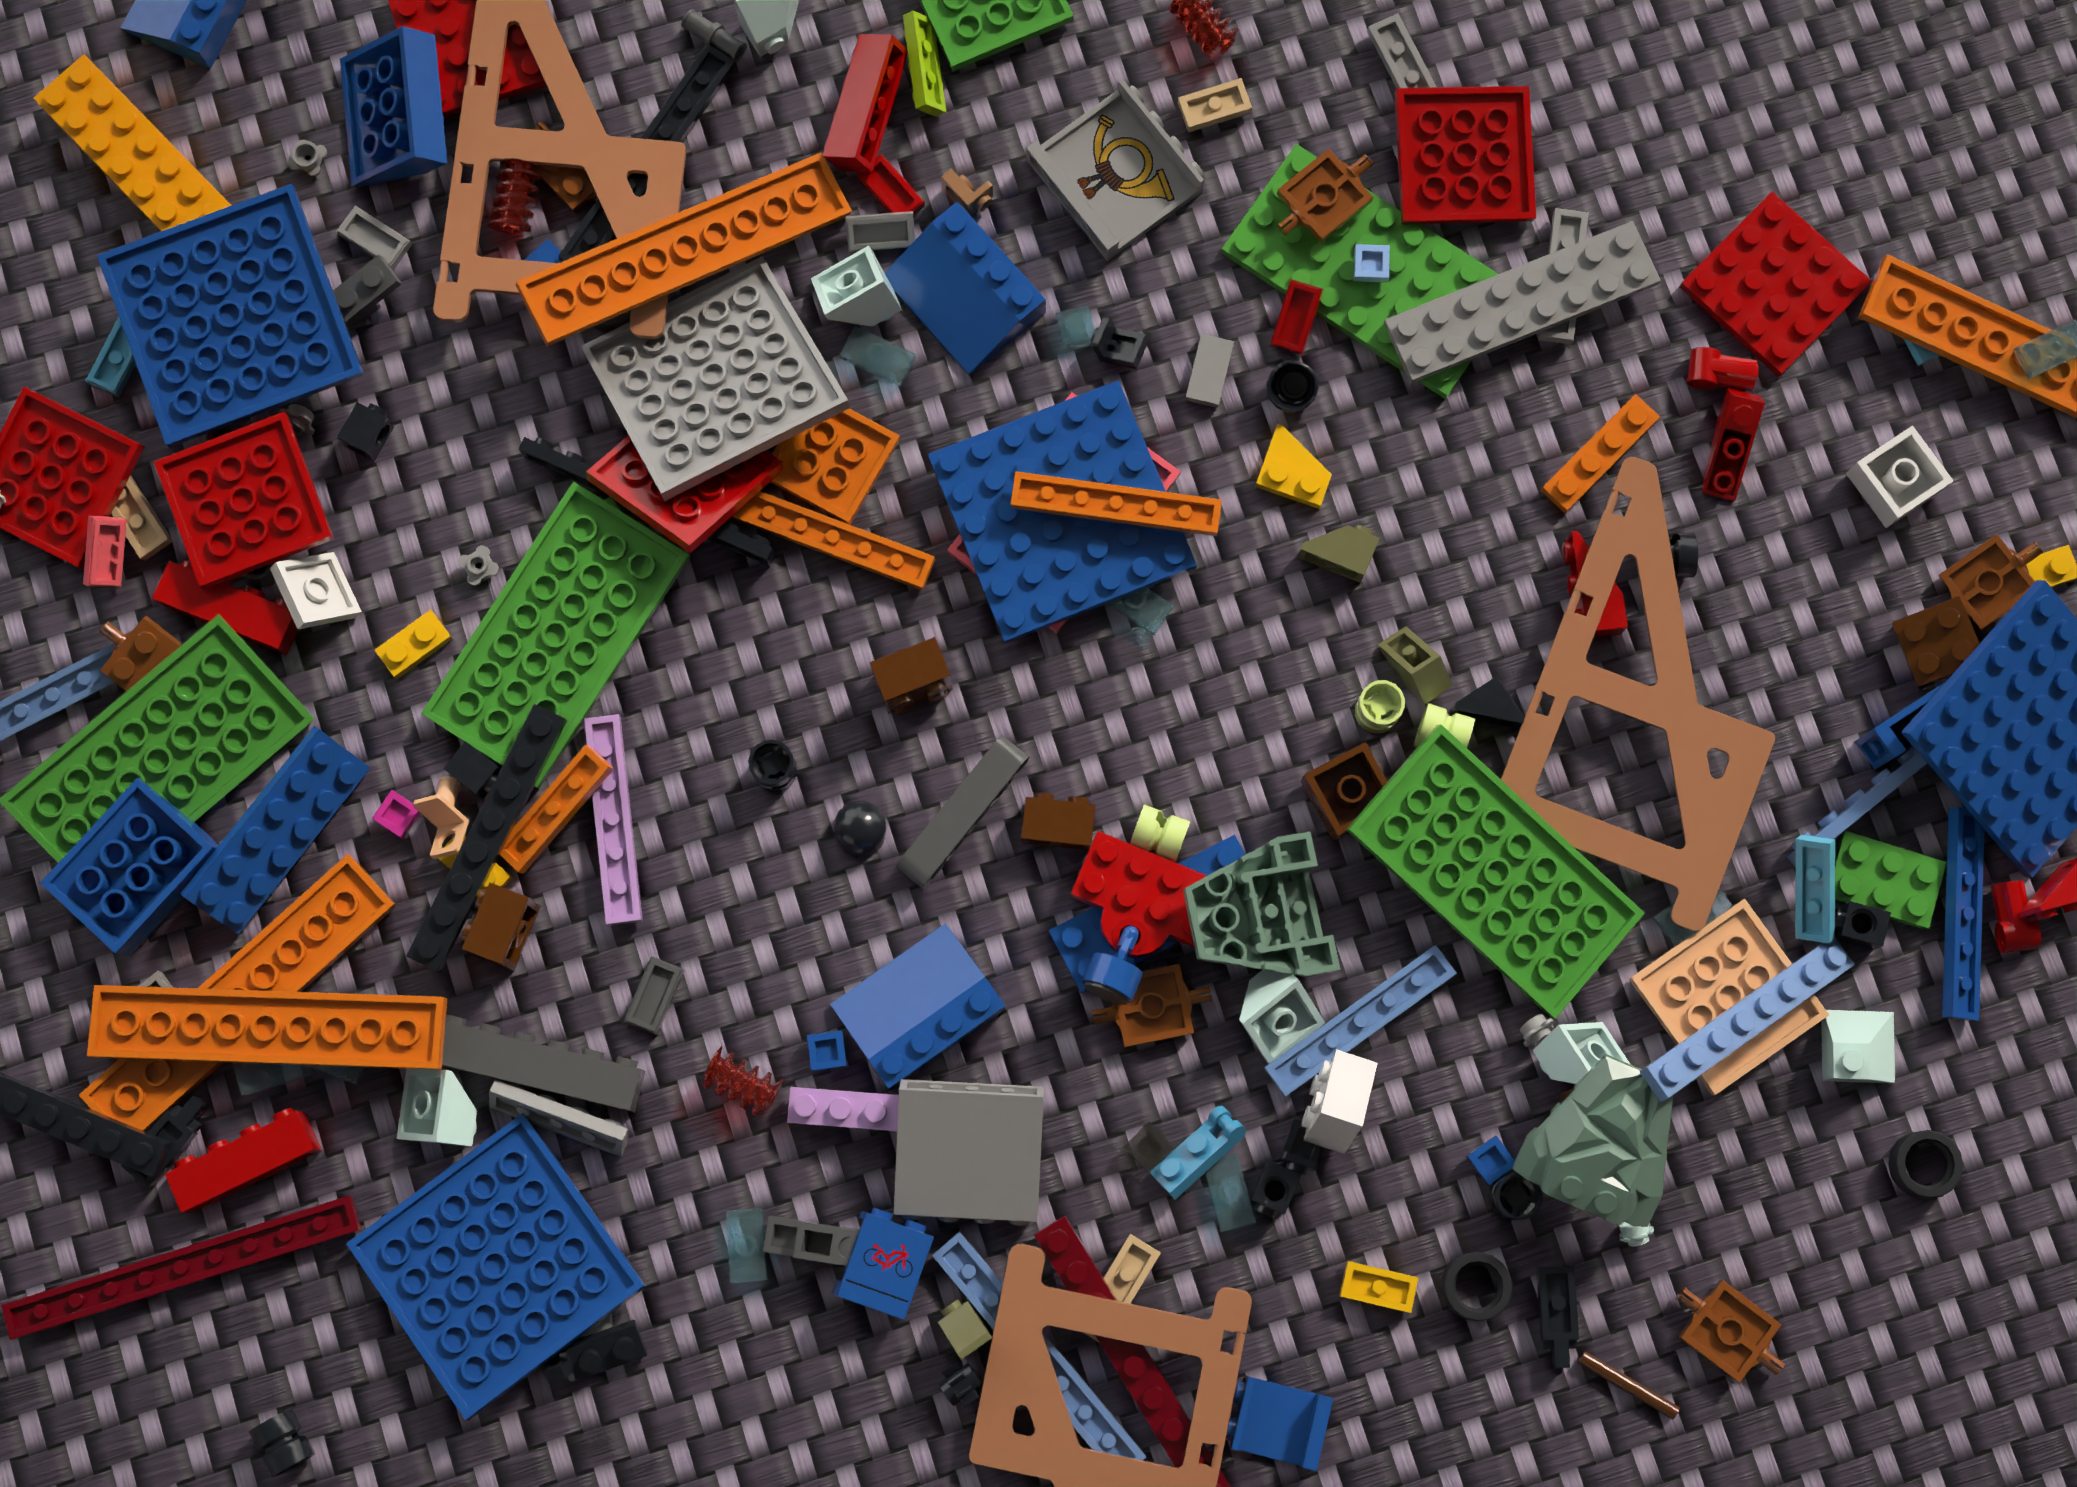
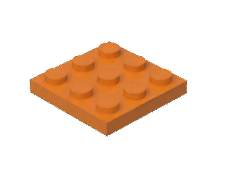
M849 408L777 444L772 454L783 461V470L770 483L832 517L851 525L901 440L900 435Z

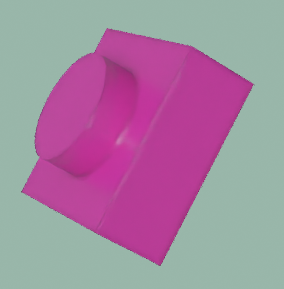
M391 790L372 819L404 839L421 813L413 807L412 802Z

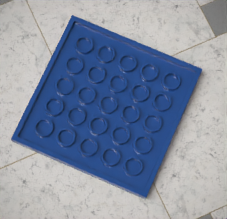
M292 184L97 255L166 446L169 448L364 376L299 197Z
M1119 380L928 454V459L1005 644L1197 568V563L1186 537L1181 531L1013 509L1010 506L1015 471L1166 492Z
M2044 580L2035 581L1901 732L2024 876L2031 878L2035 876L2077 828V618Z
M523 1113L346 1243L464 1419L468 1421L647 1287L540 1134Z

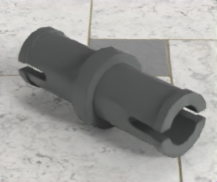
M690 9L684 15L681 27L702 39L704 45L709 44L735 60V62H738L743 57L747 44L724 31L723 25L718 22H710L693 9Z

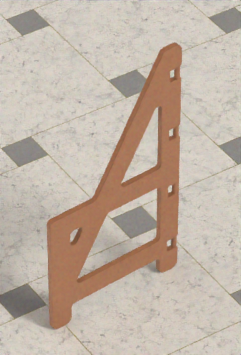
M477 0L468 59V73L464 87L440 257L439 279L433 307L436 317L441 321L462 322L466 320L469 315L471 296L475 292L520 295L516 288V281L558 264L481 257L477 255L490 164L493 162L584 169L588 174L616 238L679 213L686 160L685 145L682 142L616 137L606 134L545 0ZM516 24L520 26L565 124L564 129L561 131L509 128L495 125L507 34L511 25ZM477 69L487 71L485 86H474ZM463 166L473 167L471 183H461ZM632 173L646 174L648 176L646 193L641 197L634 195L628 182V177ZM449 264L460 266L458 282H447ZM669 294L631 310L629 326L635 337L658 339L663 335Z
M1628 457L1620 467L1501 780L1575 849L1675 887L1677 889V897L1670 914L1672 922L1688 930L1698 931L1707 922L1775 742V735L1771 731L1701 706L1698 703L1657 468L1648 461L1637 457ZM1620 494L1631 499L1624 517L1612 514ZM1626 556H1632L1636 560L1657 679L1654 686H1648L1594 666L1586 660V655L1622 561ZM1581 594L1593 598L1586 616L1574 613ZM1543 693L1554 698L1548 716L1536 713ZM1571 698L1583 699L1665 731L1685 841L1682 849L1672 848L1537 796L1535 789ZM1710 749L1724 752L1728 756L1724 773L1719 779L1713 778L1710 774L1707 752Z
M1025 1244L1014 1245L1009 1252L969 1453L970 1461L978 1465L1048 1479L1053 1483L1054 1487H1216L1251 1310L1252 1299L1250 1294L1241 1289L1231 1287L1220 1288L1217 1291L1210 1318L1201 1319L1045 1286L1042 1283L1045 1263L1044 1251L1035 1246ZM1045 1326H1055L1197 1356L1202 1360V1369L1184 1462L1180 1467L1166 1466L1080 1446L1042 1333ZM1224 1330L1237 1332L1233 1354L1220 1351ZM1020 1405L1028 1408L1035 1427V1432L1030 1436L1015 1433L1013 1430L1015 1410ZM1202 1443L1215 1444L1211 1467L1199 1463Z

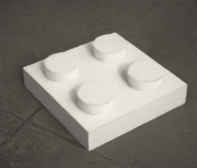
M334 552L279 561L270 568L297 629L354 619L362 612Z

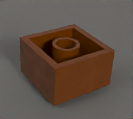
M1960 596L1892 622L1919 690L1949 679L1979 645Z
M935 637L870 662L873 677L888 714L896 712L897 715L908 713L916 708V703L928 699L929 703L939 701L948 696L947 691L953 689L950 672Z
M1364 742L1305 773L1300 782L1333 842L1350 834L1346 829L1388 781L1367 743Z
M489 882L487 890L482 889L476 899L475 909H478L473 923L468 922L463 930L461 942H464L462 949L475 957L515 971L541 906L527 896Z

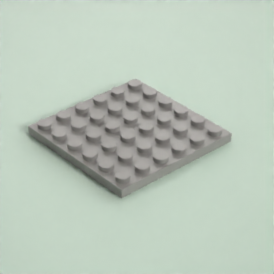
M763 256L669 302L667 305L665 330L658 339L635 337L630 330V322L581 346L664 501L851 408L846 395Z

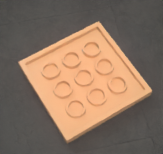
M1743 899L1709 922L1701 930L1696 931L1630 977L1629 980L1677 1045L1792 963L1748 902ZM1813 994L1705 1071L1699 1078L1712 1096L1718 1094L1829 1016L1828 1012L1815 994Z

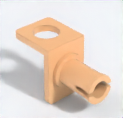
M450 776L440 778L436 795L417 799L413 804V807L438 828L430 852V856L433 859L457 854L461 849L469 820L454 807L462 786L461 782H457L456 778ZM455 833L452 843L442 848L445 838Z

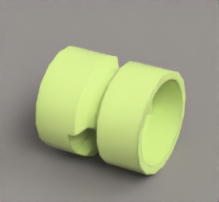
M1377 680L1370 683L1363 689L1355 705V717L1358 724L1364 730L1371 733H1383L1390 730L1397 723L1405 708V698L1401 689L1396 684L1387 680Z
M1428 703L1418 727L1414 746L1418 747L1436 725L1441 724L1467 748L1475 718L1458 712L1450 716L1445 708Z
M1144 805L1130 844L1149 852L1153 850L1156 852V855L1176 862L1190 821L1174 815L1165 818L1163 811Z

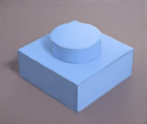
M1356 244L1354 248V281L1388 282L1390 245Z

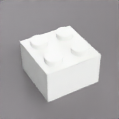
M1913 426L1858 461L1846 473L1885 528H1888L1942 492L1953 482V479Z
M1337 1049L1330 1061H1323L1319 1075L1316 1074L1311 1084L1309 1095L1314 1096L1312 1104L1307 1106L1302 1120V1126L1307 1128L1304 1141L1345 1154L1363 1126L1378 1063Z

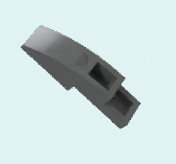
M377 255L333 290L348 331L380 309L379 302L402 284L385 258Z
M769 1216L763 1252L847 1266L860 1229Z

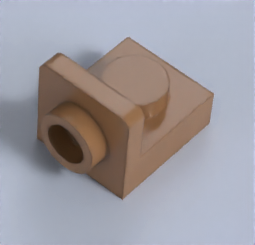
M952 168L941 176L943 192L954 204L958 201L970 216L975 212L978 214L983 212L992 203L993 185L989 181L973 192L974 187L964 175L958 176Z

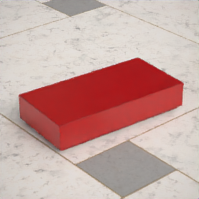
M882 154L877 157L872 173L858 172L856 174L858 181L887 213L913 211V215H915L925 207V201Z
M1290 279L1270 345L1304 354L1324 289Z

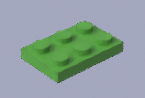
M1843 831L1835 854V902L1844 904L1852 901L1891 912V920L1923 930L1929 929L1947 862L1852 832Z

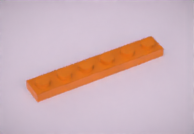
M1015 471L1010 506L1013 509L1217 536L1222 499Z
M761 491L731 516L732 520L922 591L935 562V556Z

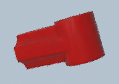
M1710 347L1693 348L1690 352L1687 385L1697 389H1714L1719 386L1752 391L1758 377V361L1721 355L1719 350Z
M2010 881L1992 885L1991 891L1998 921L1995 924L1994 934L1999 951L2001 953L2039 948L2041 933L2036 919L2031 917V915L2020 918L2018 914L2028 902L2024 881Z

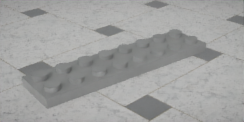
M1631 221L1387 318L1383 324L1409 382L1412 384L1657 286L1661 279L1634 222Z

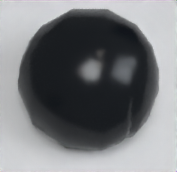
M1296 360L1286 361L1277 365L1271 371L1266 382L1267 396L1273 405L1284 412L1290 413L1298 412L1310 406L1315 400L1319 389L1317 375L1308 364Z
M865 800L851 801L843 805L842 809L838 811L834 823V837L844 853L856 858L867 857L879 850L884 844L886 821L878 806Z

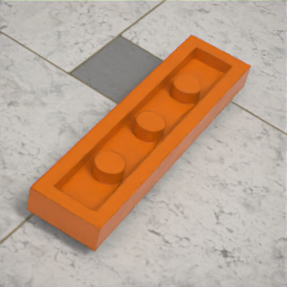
M1635 394L1540 491L1566 513L1658 421L1660 416Z
M585 744L514 826L500 855L518 873L524 874L614 768L591 746Z

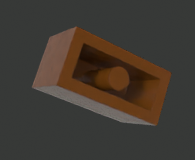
M1034 793L1033 797H1026L1021 843L1089 851L1092 843L1096 804H1089L1088 798L1077 796L1068 797V801L1054 800V795L1048 793Z

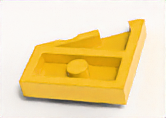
M1277 424L1255 487L1320 509L1332 474L1283 425Z

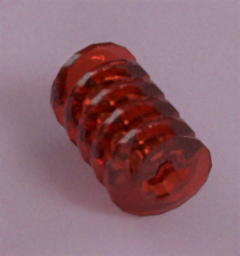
M1173 0L1169 11L1172 14H1177L1176 20L1180 24H1185V31L1188 34H1193V41L1196 44H1201V51L1204 54H1209L1211 62L1224 55L1234 44L1240 29L1236 27L1229 31L1227 30L1232 20L1229 17L1221 21L1219 20L1224 10L1221 7L1213 11L1211 10L1216 0Z
M518 158L502 159L500 161V168L502 170L498 172L497 177L499 183L495 187L497 195L493 198V206L495 208L490 213V218L493 221L488 224V227L506 234L531 232L532 226L523 222V220L533 219L534 213L525 208L536 206V200L528 197V194H538L539 188L530 184V182L541 181V175L534 172L533 165L527 161Z
M721 1046L705 1071L703 1087L708 1090L716 1083L715 1094L718 1096L723 1095L729 1090V1102L733 1103L741 1097L740 1108L745 1110L753 1104L752 1114L757 1117L765 1110L768 1111L776 1099L784 1080L780 1079L772 1086L770 1084L772 1073L768 1072L761 1079L758 1078L759 1066L756 1065L749 1072L745 1071L747 1060L743 1059L737 1065H734L735 1053L730 1052L723 1059L721 1058Z

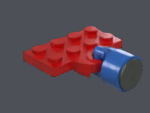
M1097 831L1070 897L1103 910L1100 921L1102 938L1106 940L1111 949L1109 954H1093L1082 981L1084 988L1103 1000L1119 1005H1127V1003L1132 1002L1143 976V972L1133 965L1135 958L1150 957L1161 949L1168 937L1195 948L1183 889L1207 875Z

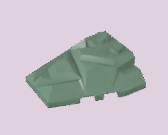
M1311 832L1276 837L1260 848L1249 852L1231 864L1220 868L1183 889L1197 960L1303 977L1341 970L1333 935L1323 937L1309 870L1317 867L1318 864Z
M1605 1054L1574 1086L1575 1090L1561 1104L1559 1102L1551 1110L1550 1116L1538 1128L1534 1127L1527 1134L1513 1164V1170L1528 1181L1540 1185L1541 1191L1613 1224L1621 1225L1623 1222H1626L1633 1226L1648 1227L1663 1195L1673 1095L1660 1102L1640 1073L1642 1069Z

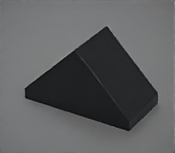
M1497 676L1457 701L1450 711V716L1458 712L1474 717L1477 722L1516 730L1524 722V715Z

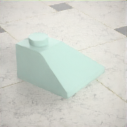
M734 0L739 24L760 57L767 53L772 54L779 51L789 41L799 0Z
M870 246L861 249L811 278L824 315L828 320L873 327L882 321L889 320L894 314L902 310L897 296Z
M1262 970L1249 980L1239 1020L1267 1064L1273 1062L1325 1024L1296 976Z
M1826 1010L1829 1016L1821 1020L1822 1081L1895 1083L1894 1012Z
M1603 1022L1558 1025L1533 1050L1542 1070L1550 1079L1577 1084L1605 1054L1630 1064Z
M406 1069L397 1139L472 1146L473 1137L477 1129V1110L454 1073L449 1070Z

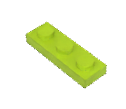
M911 11L903 15L905 28L904 38L907 43L909 57L908 68L911 73L913 86L912 97L917 110L937 117L947 111L936 35L927 16Z

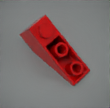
M1731 388L1726 389L1716 423L1702 493L1732 501L1736 500L1765 405L1760 395Z
M1572 531L1567 537L1566 542H1563L1562 545L1564 562L1570 564L1571 575L1567 577V588L1570 596L1573 593L1590 548L1578 531ZM1615 582L1593 638L1621 635L1628 628L1623 593ZM1581 594L1574 613L1586 616L1593 598Z
M2077 858L2063 862L2058 866L2018 913L2020 918L2035 915L2036 921L2058 915L2056 908L2062 907L2064 913L2077 910Z

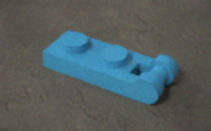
M1224 1106L1215 1107L1210 1112L1205 1123L1150 1171L1154 1179L1174 1200L1245 1136L1246 1128L1238 1120H1232L1231 1113ZM1223 1130L1222 1135L1216 1139L1215 1136Z

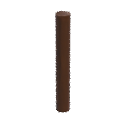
M1583 1351L1577 1363L1672 1420L1678 1414L1679 1406L1588 1352Z

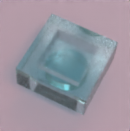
M1089 305L1056 313V320L1064 348L1091 342L1095 328Z

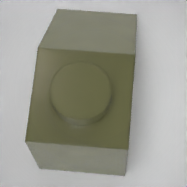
M1347 525L1304 542L1297 558L1361 583L1380 538L1374 536V532L1367 527L1361 525L1351 527Z
M1407 626L1378 644L1381 652L1406 688L1424 705L1439 697L1453 686L1441 656Z
M957 1299L940 1311L944 1318L938 1323L961 1360L993 1337L969 1301L962 1305Z

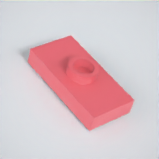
M105 516L88 517L84 585L121 587L127 519Z

